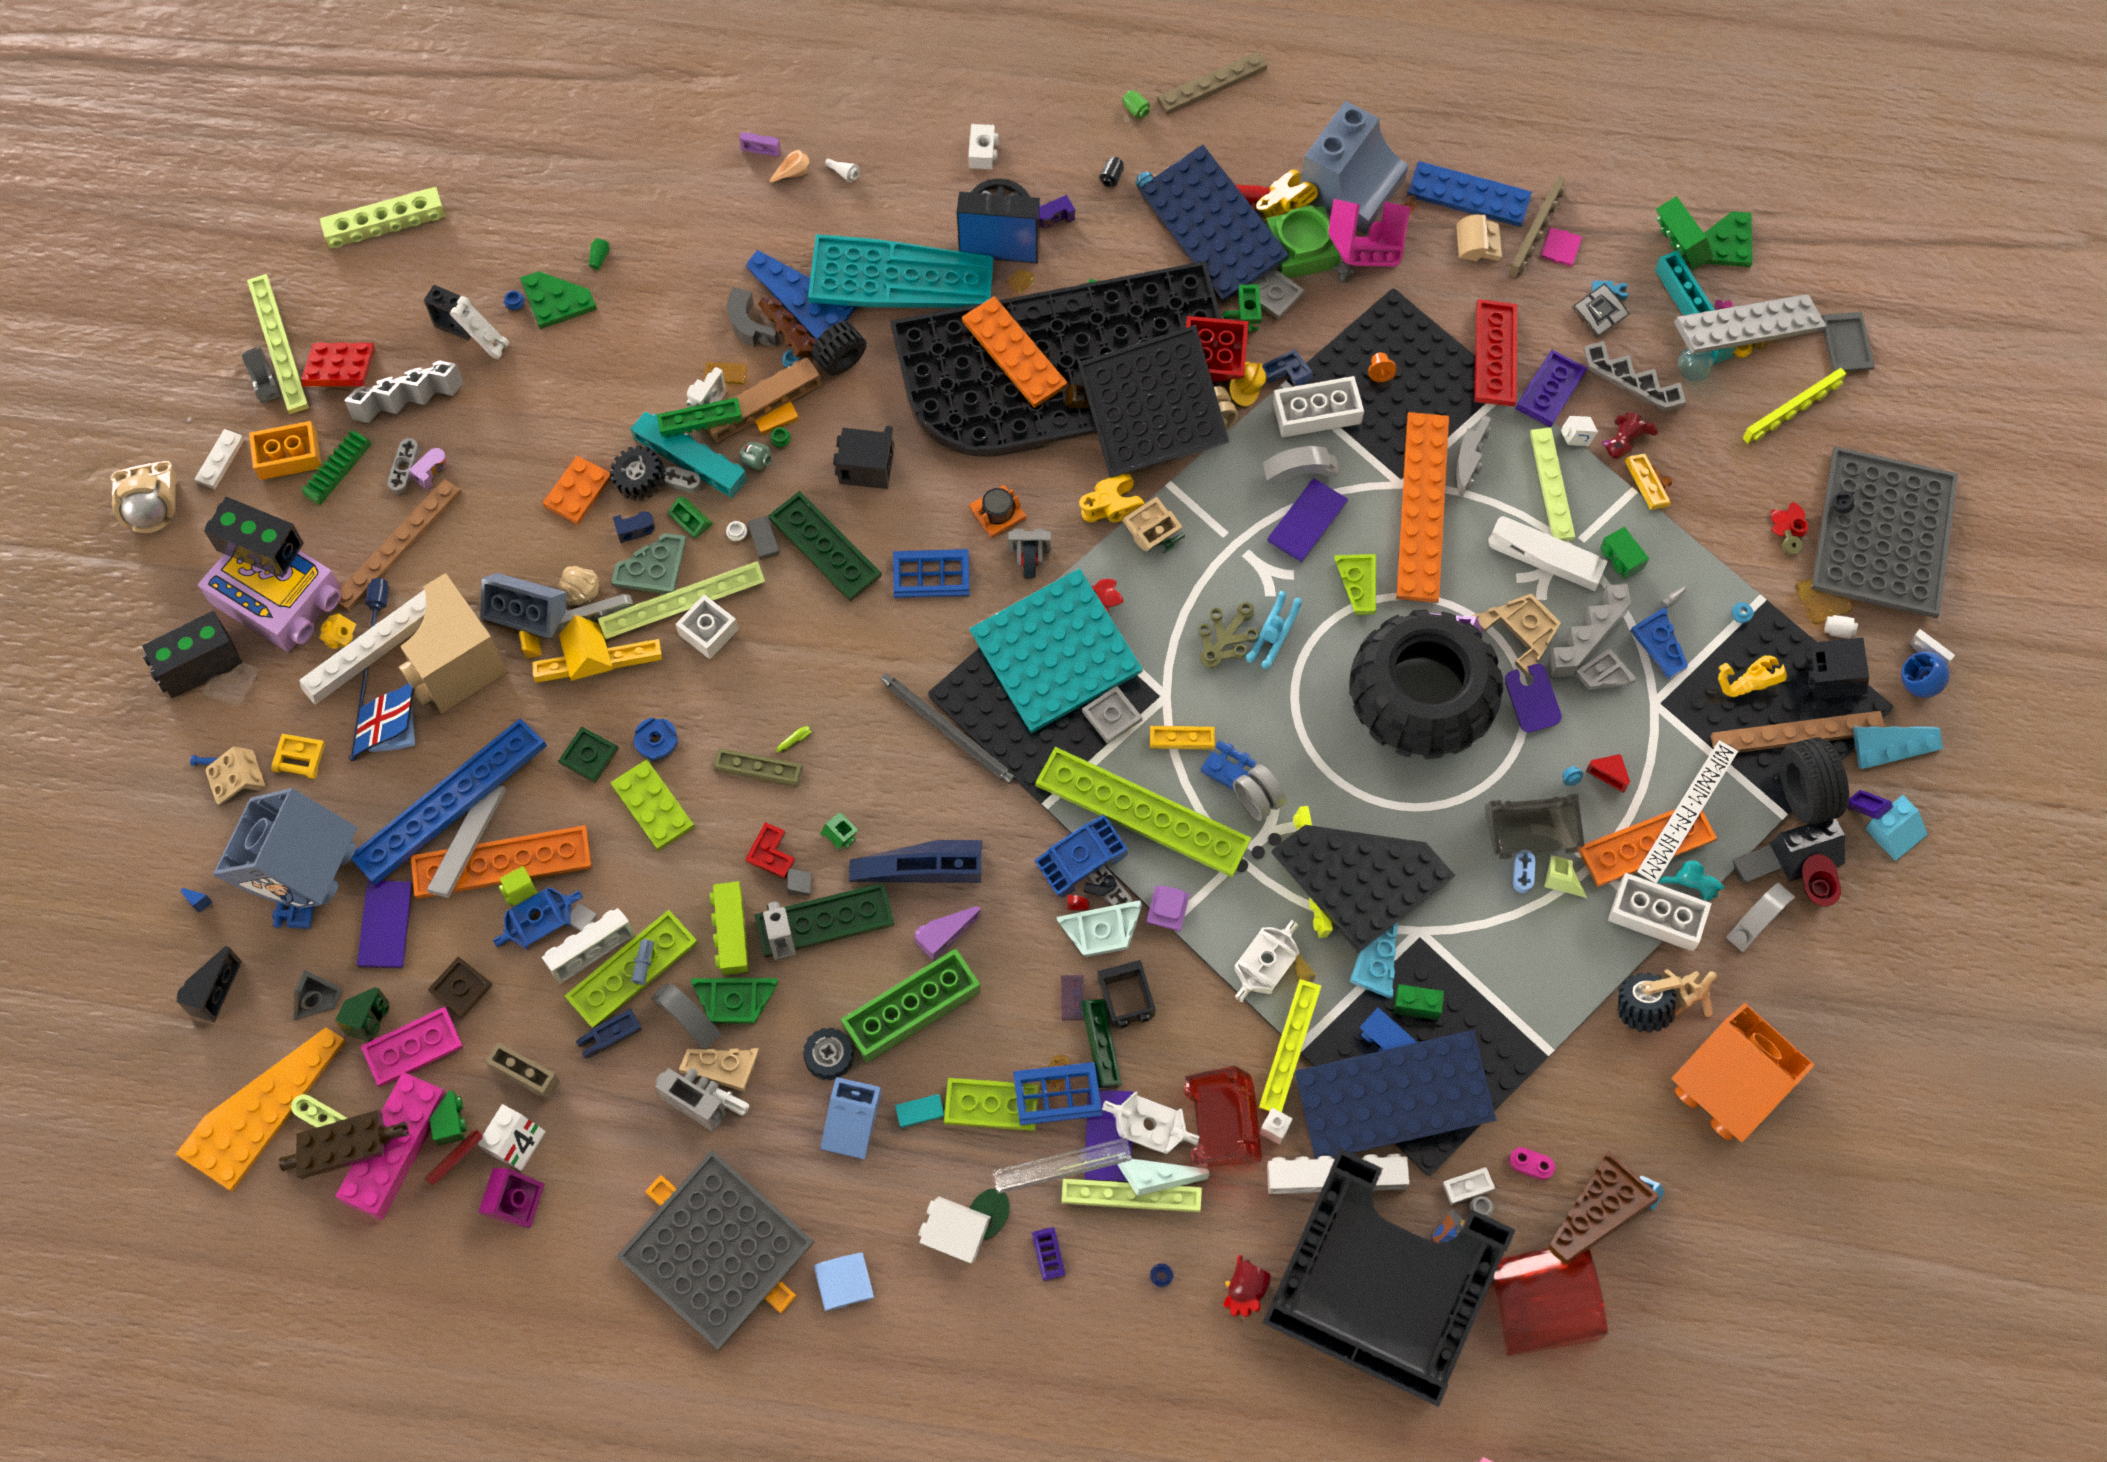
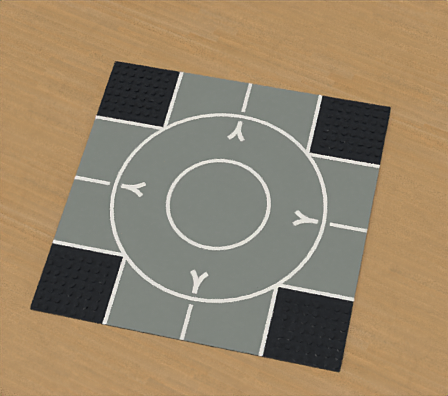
M1391 289L1306 363L1313 372L1314 378L1301 384L1307 385L1354 376L1364 409L1362 424L1282 438L1272 404L1273 391L1227 431L1230 443L1205 450L1147 501L1149 502L1158 497L1167 511L1171 510L1182 525L1181 530L1168 537L1174 538L1181 533L1185 534V538L1176 542L1173 549L1162 553L1165 550V546L1160 544L1148 551L1142 550L1133 541L1134 536L1129 529L1122 523L1058 578L1060 579L1080 568L1091 586H1095L1102 579L1117 581L1115 590L1122 595L1124 602L1120 605L1109 607L1108 614L1143 668L1142 673L1118 685V688L1142 716L1140 723L1107 744L1082 713V708L1097 699L1095 698L1031 734L980 648L928 692V696L981 748L1008 768L1010 773L1015 776V780L1070 833L1100 816L1036 786V781L1055 747L1251 837L1252 840L1242 858L1248 862V869L1244 872L1236 870L1232 878L1108 820L1127 847L1128 853L1118 863L1114 864L1113 861L1105 864V867L1149 909L1155 885L1160 887L1167 886L1190 893L1181 932L1172 931L1236 993L1242 988V983L1234 967L1261 929L1272 927L1282 930L1287 927L1291 920L1294 921V924L1296 922L1298 927L1293 932L1291 938L1296 943L1300 952L1299 957L1291 964L1273 989L1272 994L1251 991L1244 1000L1282 1036L1299 980L1302 979L1321 985V991L1301 1051V1055L1312 1066L1379 1052L1380 1046L1375 1041L1370 1044L1361 1036L1363 1031L1360 1029V1026L1377 1008L1381 1009L1417 1042L1474 1030L1495 1112L1663 942L1657 938L1607 921L1622 878L1597 888L1578 851V847L1676 809L1714 749L1710 737L1713 732L1881 711L1884 719L1893 709V705L1869 685L1867 694L1814 699L1813 692L1808 690L1809 677L1805 669L1806 651H1809L1810 643L1817 641L1659 509L1650 510L1644 497L1584 446L1567 445L1561 432L1562 428L1555 422L1551 429L1575 533L1574 541L1565 542L1600 556L1599 558L1608 561L1598 587L1595 591H1592L1492 549L1489 546L1488 539L1494 530L1497 520L1503 516L1552 536L1530 438L1531 430L1550 427L1516 410L1515 407L1474 402L1475 355L1396 289ZM1377 353L1387 354L1389 360L1394 361L1396 364V374L1387 382H1376L1368 374V368L1372 364L1371 358ZM1288 378L1276 390L1295 387V385ZM1517 391V402H1516V404L1518 403V401H1519L1520 398L1522 397V395H1521L1518 391ZM1408 412L1449 416L1440 595L1438 603L1396 599ZM1485 415L1491 418L1489 426L1492 427L1489 437L1487 439L1483 438L1481 442L1484 443L1480 452L1482 454L1480 462L1483 463L1479 474H1474L1473 479L1475 481L1471 490L1466 489L1464 495L1461 496L1458 493L1456 481V466L1460 448L1467 429L1476 431ZM1306 446H1319L1327 448L1328 454L1336 456L1339 474L1334 478L1319 473H1305L1291 478L1282 485L1269 482L1266 479L1263 463L1286 450ZM1315 478L1348 498V502L1305 560L1300 562L1267 542V539L1310 481ZM1624 526L1649 557L1644 569L1626 579L1615 571L1609 558L1604 557L1600 548L1606 536ZM1514 545L1510 546L1524 555L1525 552ZM1376 554V614H1354L1335 563L1334 555ZM1628 584L1631 604L1626 615L1617 623L1610 634L1600 643L1580 668L1610 648L1636 678L1635 682L1628 685L1588 690L1576 675L1552 678L1549 663L1552 649L1568 647L1567 635L1570 628L1586 626L1584 616L1589 606L1603 605L1602 595L1606 586ZM1684 586L1687 589L1686 592L1674 605L1667 607L1666 610L1669 622L1675 630L1674 635L1677 642L1680 643L1688 667L1669 680L1630 630L1636 624L1663 608L1661 601L1664 600L1666 595ZM1280 591H1285L1287 595L1278 615L1283 618L1284 622L1292 608L1294 599L1300 598L1302 600L1299 613L1272 666L1268 670H1263L1261 664L1266 659L1273 643L1266 640L1253 663H1248L1246 656L1241 659L1236 657L1221 660L1220 664L1212 669L1205 667L1201 663L1200 655L1204 650L1202 637L1198 634V627L1203 623L1209 624L1211 627L1210 639L1212 646L1214 647L1218 641L1214 623L1210 619L1211 609L1217 607L1222 610V623L1225 631L1236 617L1239 604L1243 602L1251 603L1254 607L1253 618L1249 621H1243L1234 635L1243 634L1249 628H1255L1259 636ZM1532 593L1561 622L1560 627L1537 663L1543 665L1547 671L1562 715L1561 721L1557 725L1531 733L1524 732L1521 729L1504 679L1508 672L1518 669L1520 682L1523 685L1530 686L1533 683L1532 675L1527 677L1515 665V661L1529 649L1501 621H1498L1485 631L1481 638L1487 644L1491 643L1499 661L1498 668L1502 672L1503 693L1500 708L1486 734L1474 741L1469 748L1453 754V752L1446 753L1439 759L1425 760L1423 755L1411 754L1410 758L1399 755L1395 752L1396 748L1389 744H1383L1382 746L1369 734L1370 729L1365 724H1361L1353 709L1354 703L1349 693V678L1353 660L1364 639L1373 630L1377 631L1383 622L1399 614V616L1406 617L1413 610L1427 609L1429 613L1441 614L1443 611L1453 615L1472 616L1476 613L1486 612L1493 607L1503 606L1509 601ZM1740 602L1749 604L1754 612L1752 619L1746 623L1736 622L1732 616V608L1735 604ZM1243 608L1242 610H1243V611H1248L1249 609H1248V608ZM1214 613L1213 616L1218 617L1220 614ZM1207 629L1201 630L1203 633L1208 632ZM1251 633L1248 636L1255 637L1256 635ZM1251 642L1238 643L1244 644L1247 647V654L1250 653L1254 645ZM1237 644L1227 645L1222 651L1233 650ZM1239 649V650H1237V652H1238V653H1243L1244 650ZM1209 655L1207 657L1213 659L1215 656ZM1763 656H1773L1778 659L1779 665H1772V669L1766 668L1771 674L1775 673V668L1781 669L1782 665L1785 667L1787 673L1785 681L1768 686L1763 690H1752L1749 693L1735 697L1724 694L1718 680L1719 673L1721 672L1719 666L1725 663L1735 673L1734 675L1728 674L1729 685H1732L1739 677H1742L1747 672V669ZM1423 658L1410 659L1395 666V676L1400 688L1409 697L1422 703L1437 704L1453 698L1462 688L1457 676L1448 667L1434 660ZM1817 663L1818 672L1827 671L1826 663ZM1150 726L1215 727V746L1219 740L1226 744L1230 743L1234 745V749L1251 755L1250 758L1257 761L1256 765L1261 764L1265 766L1281 785L1285 793L1286 804L1277 810L1271 809L1270 815L1261 821L1254 819L1242 806L1235 791L1200 772L1201 767L1211 752L1220 756L1222 751L1217 748L1215 750L1150 749ZM1854 738L1829 741L1838 752L1841 760L1855 748ZM1786 747L1736 754L1702 809L1717 840L1672 858L1661 877H1675L1684 862L1694 860L1704 867L1705 875L1712 876L1721 883L1735 869L1732 860L1751 853L1792 812L1784 794L1780 777V756ZM1621 754L1630 780L1626 791L1622 793L1585 772L1590 761ZM1228 756L1226 759L1235 765L1239 762L1231 756ZM1245 765L1243 769L1249 772L1252 768ZM1571 766H1576L1584 773L1582 781L1575 786H1567L1563 782L1562 774ZM1301 806L1309 807L1312 826L1426 842L1456 875L1451 881L1398 922L1395 940L1396 956L1394 957L1393 997L1391 999L1349 982L1359 953L1333 923V930L1328 937L1318 938V933L1313 927V919L1315 917L1313 910L1309 906L1310 897L1271 853L1276 846L1268 842L1269 835L1271 833H1278L1281 836V842H1283L1295 833L1297 828L1294 827L1293 816ZM1255 846H1262L1265 850L1264 856L1260 859L1252 856V849ZM1526 850L1530 851L1535 857L1534 885L1529 892L1520 893L1513 887V866L1516 855L1520 851ZM1551 855L1573 860V868L1587 898L1544 887ZM1522 857L1523 869H1526L1528 862L1526 858ZM1638 872L1631 874L1633 876L1653 882L1648 878L1644 877L1643 875L1639 874ZM1522 875L1521 880L1518 881L1522 882V886H1526L1528 883L1525 882V875ZM1656 883L1700 900L1702 899L1700 892L1694 888L1681 884ZM1266 953L1261 956L1264 963H1271L1274 960L1271 954ZM1398 985L1444 991L1442 1013L1439 1020L1393 1014ZM1481 1125L1396 1143L1395 1145L1426 1175L1430 1176Z

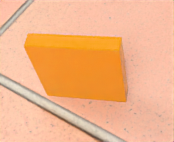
M790 401L755 420V423L761 435H764L778 427L798 421L799 417Z

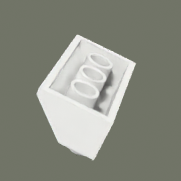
M617 908L614 911L606 912L599 921L586 925L583 931L577 935L569 936L560 946L550 948L542 959L560 985L633 938L635 934L628 919Z

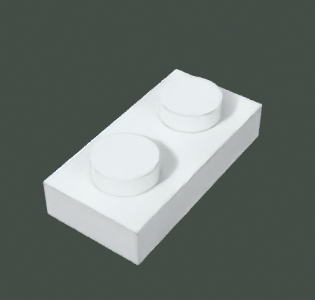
M1921 629L1909 642L1917 652L1927 651L1938 654L1946 661L1947 665L1955 656Z
M1487 1167L1442 1183L1451 1205L1495 1190Z

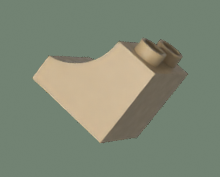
M446 573L423 586L427 602L425 616L416 633L400 646L408 661L399 666L400 671L414 689V695L419 703L424 706L433 701L441 714L507 673L491 636Z

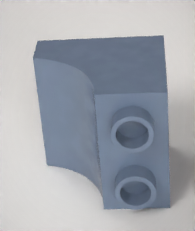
M1345 101L1304 156L1300 184L1308 181L1317 187V197L1309 204L1316 208L1324 206L1326 213L1329 215L1332 212L1334 199L1360 204L1356 229L1367 234L1370 226L1382 213L1384 202H1389L1406 179L1408 164L1402 161L1385 142L1380 130V118Z

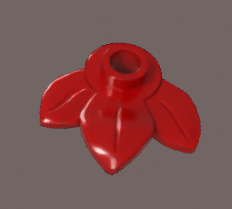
M1791 502L1787 511L1771 510V520L1775 524L1771 531L1776 535L1786 537L1784 531L1791 530L1792 536L1800 538L1808 532V524L1804 519L1805 512L1797 503Z
M1102 579L1095 586L1091 587L1109 613V607L1120 605L1124 600L1122 595L1115 590L1116 580Z

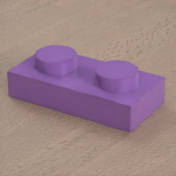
M741 132L739 138L741 150L776 157L780 156L781 147L779 139L771 136L765 137L754 133Z

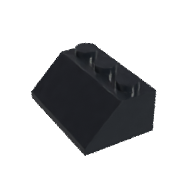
M1836 819L1813 825L1806 824L1781 832L1769 843L1789 882L1803 878V864L1810 856L1815 854L1829 857L1836 867L1845 864V834Z

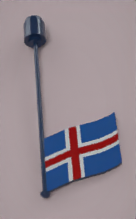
M373 578L371 583L368 584L365 604L369 609L373 610L370 629L375 626L377 611L387 607L390 587L388 586V581L381 578ZM369 666L364 669L352 752L349 756L351 761L357 760L358 755L371 747L396 738L408 730L414 689L409 683L363 706Z

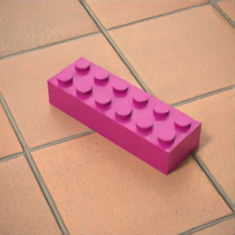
M402 1072L381 1112L383 1113V1122L387 1127L406 1122L409 1128V1135L391 1140L390 1143L385 1145L384 1156L353 1164L335 1196L340 1202L383 1221L431 1131L430 1117L446 1096L445 1091Z

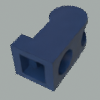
M646 511L639 512L636 516L623 520L621 515L613 517L620 543L644 537L655 530L653 516Z

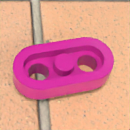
M1518 1147L1509 1156V1164L1515 1171L1538 1180H1547L1555 1172V1164L1551 1158L1527 1148ZM1523 1155L1526 1161H1519L1518 1156ZM1540 1164H1546L1548 1169L1542 1170Z

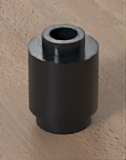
M1111 157L1106 161L1099 176L1104 186L1115 187L1118 184L1124 171V162L1117 157Z

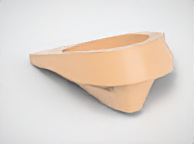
M800 150L789 154L775 171L770 182L807 174L808 156Z

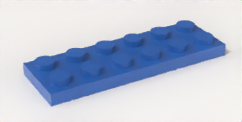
M1418 161L1407 197L1474 215H1486L1488 219L1522 227L1532 191Z

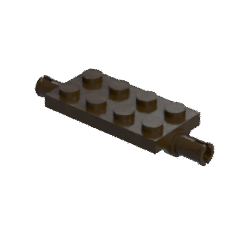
M375 1110L296 1134V1154L280 1157L279 1162L282 1163H279V1167L283 1172L297 1168V1177L305 1179L384 1156V1146L390 1143L391 1140L408 1136L409 1128L406 1122L387 1127L383 1122V1113Z

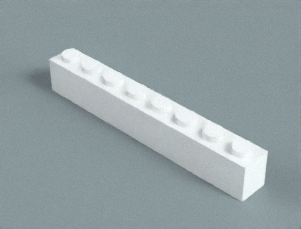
M425 590L299 680L301 690L316 705L415 633L420 627L426 612Z

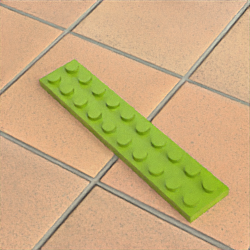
M1057 747L1052 751L1036 781V786L1099 816L1104 814L1108 820L1232 878L1252 840L1251 837Z

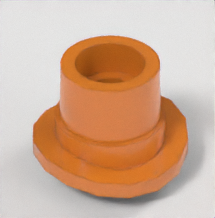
M1385 353L1373 355L1371 358L1372 364L1368 368L1370 378L1380 383L1391 380L1397 371L1394 361L1389 360L1388 355Z

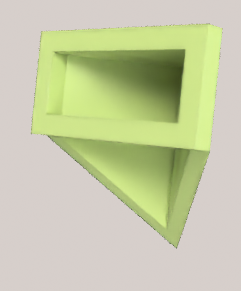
M1551 855L1544 887L1587 898L1573 868V860Z

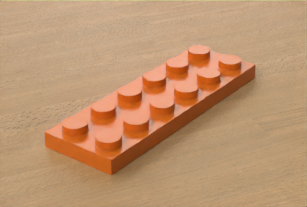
M995 296L962 317V322L1034 408L1067 387L1066 380Z
M1676 809L1579 846L1578 851L1596 887L1598 888L1621 879L1625 873H1636ZM1703 810L1672 858L1717 840Z

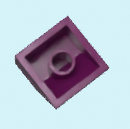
M493 1168L478 1213L497 1221L531 1228L545 1184L509 1168Z

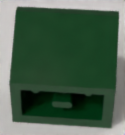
M371 988L345 1000L335 1022L346 1035L370 1042L379 1033L381 1019L389 1011V1001L379 988Z

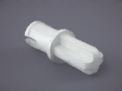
M717 1088L712 1095L722 1102L724 1109L728 1108L741 1116L746 1114L749 1109V1104L734 1097L732 1092L727 1093Z

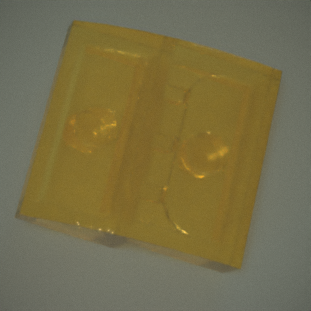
M1812 578L1796 583L1795 589L1804 601V609L1814 625L1826 621L1827 616H1840L1852 611L1849 598L1811 589Z

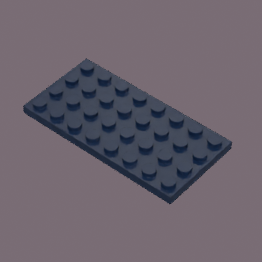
M1203 144L1153 177L1154 180L1146 183L1142 188H1138L1140 194L1193 263L1206 261L1213 290L1223 303L1239 293V285H1251L1290 258L1287 251Z
M1474 1030L1295 1071L1315 1160H1318V1157L1331 1156L1334 1158L1339 1148L1352 1154L1497 1121Z

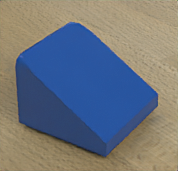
M185 888L181 889L182 895L197 912L203 911L212 903L210 898L203 893Z

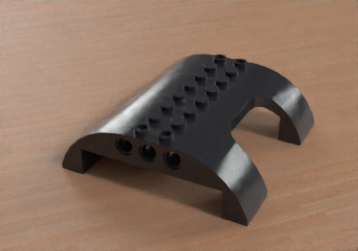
M1339 1148L1262 1324L1439 1407L1447 1390L1452 1371L1505 1251L1507 1252L1516 1229L1471 1209L1459 1233L1449 1241L1435 1242L1387 1221L1375 1210L1372 1196L1383 1168Z

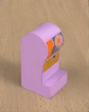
M440 448L431 449L409 469L412 479L426 490L433 486L431 479L438 472L444 471L448 466L444 451Z

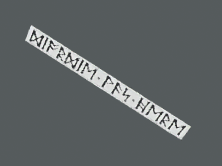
M1720 740L1718 741L1637 872L1654 883L1658 882L1738 753L1737 750Z

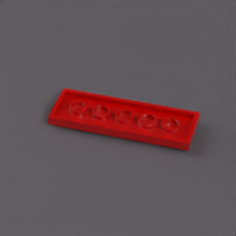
M1477 299L1474 402L1511 407L1516 405L1517 304Z

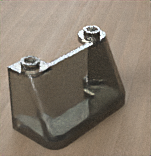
M1568 794L1566 797H1553L1552 799L1505 801L1503 804L1502 800H1496L1484 805L1494 855L1499 856V859L1513 858V854L1565 850V854L1578 853V849L1584 847L1578 794Z

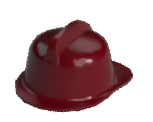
M1819 854L1810 856L1802 867L1805 893L1817 905H1834L1841 896V885L1836 866L1827 856Z

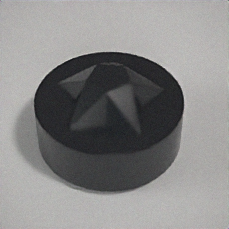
M1849 492L1836 494L1833 498L1834 509L1839 513L1852 511L1855 507L1853 495Z

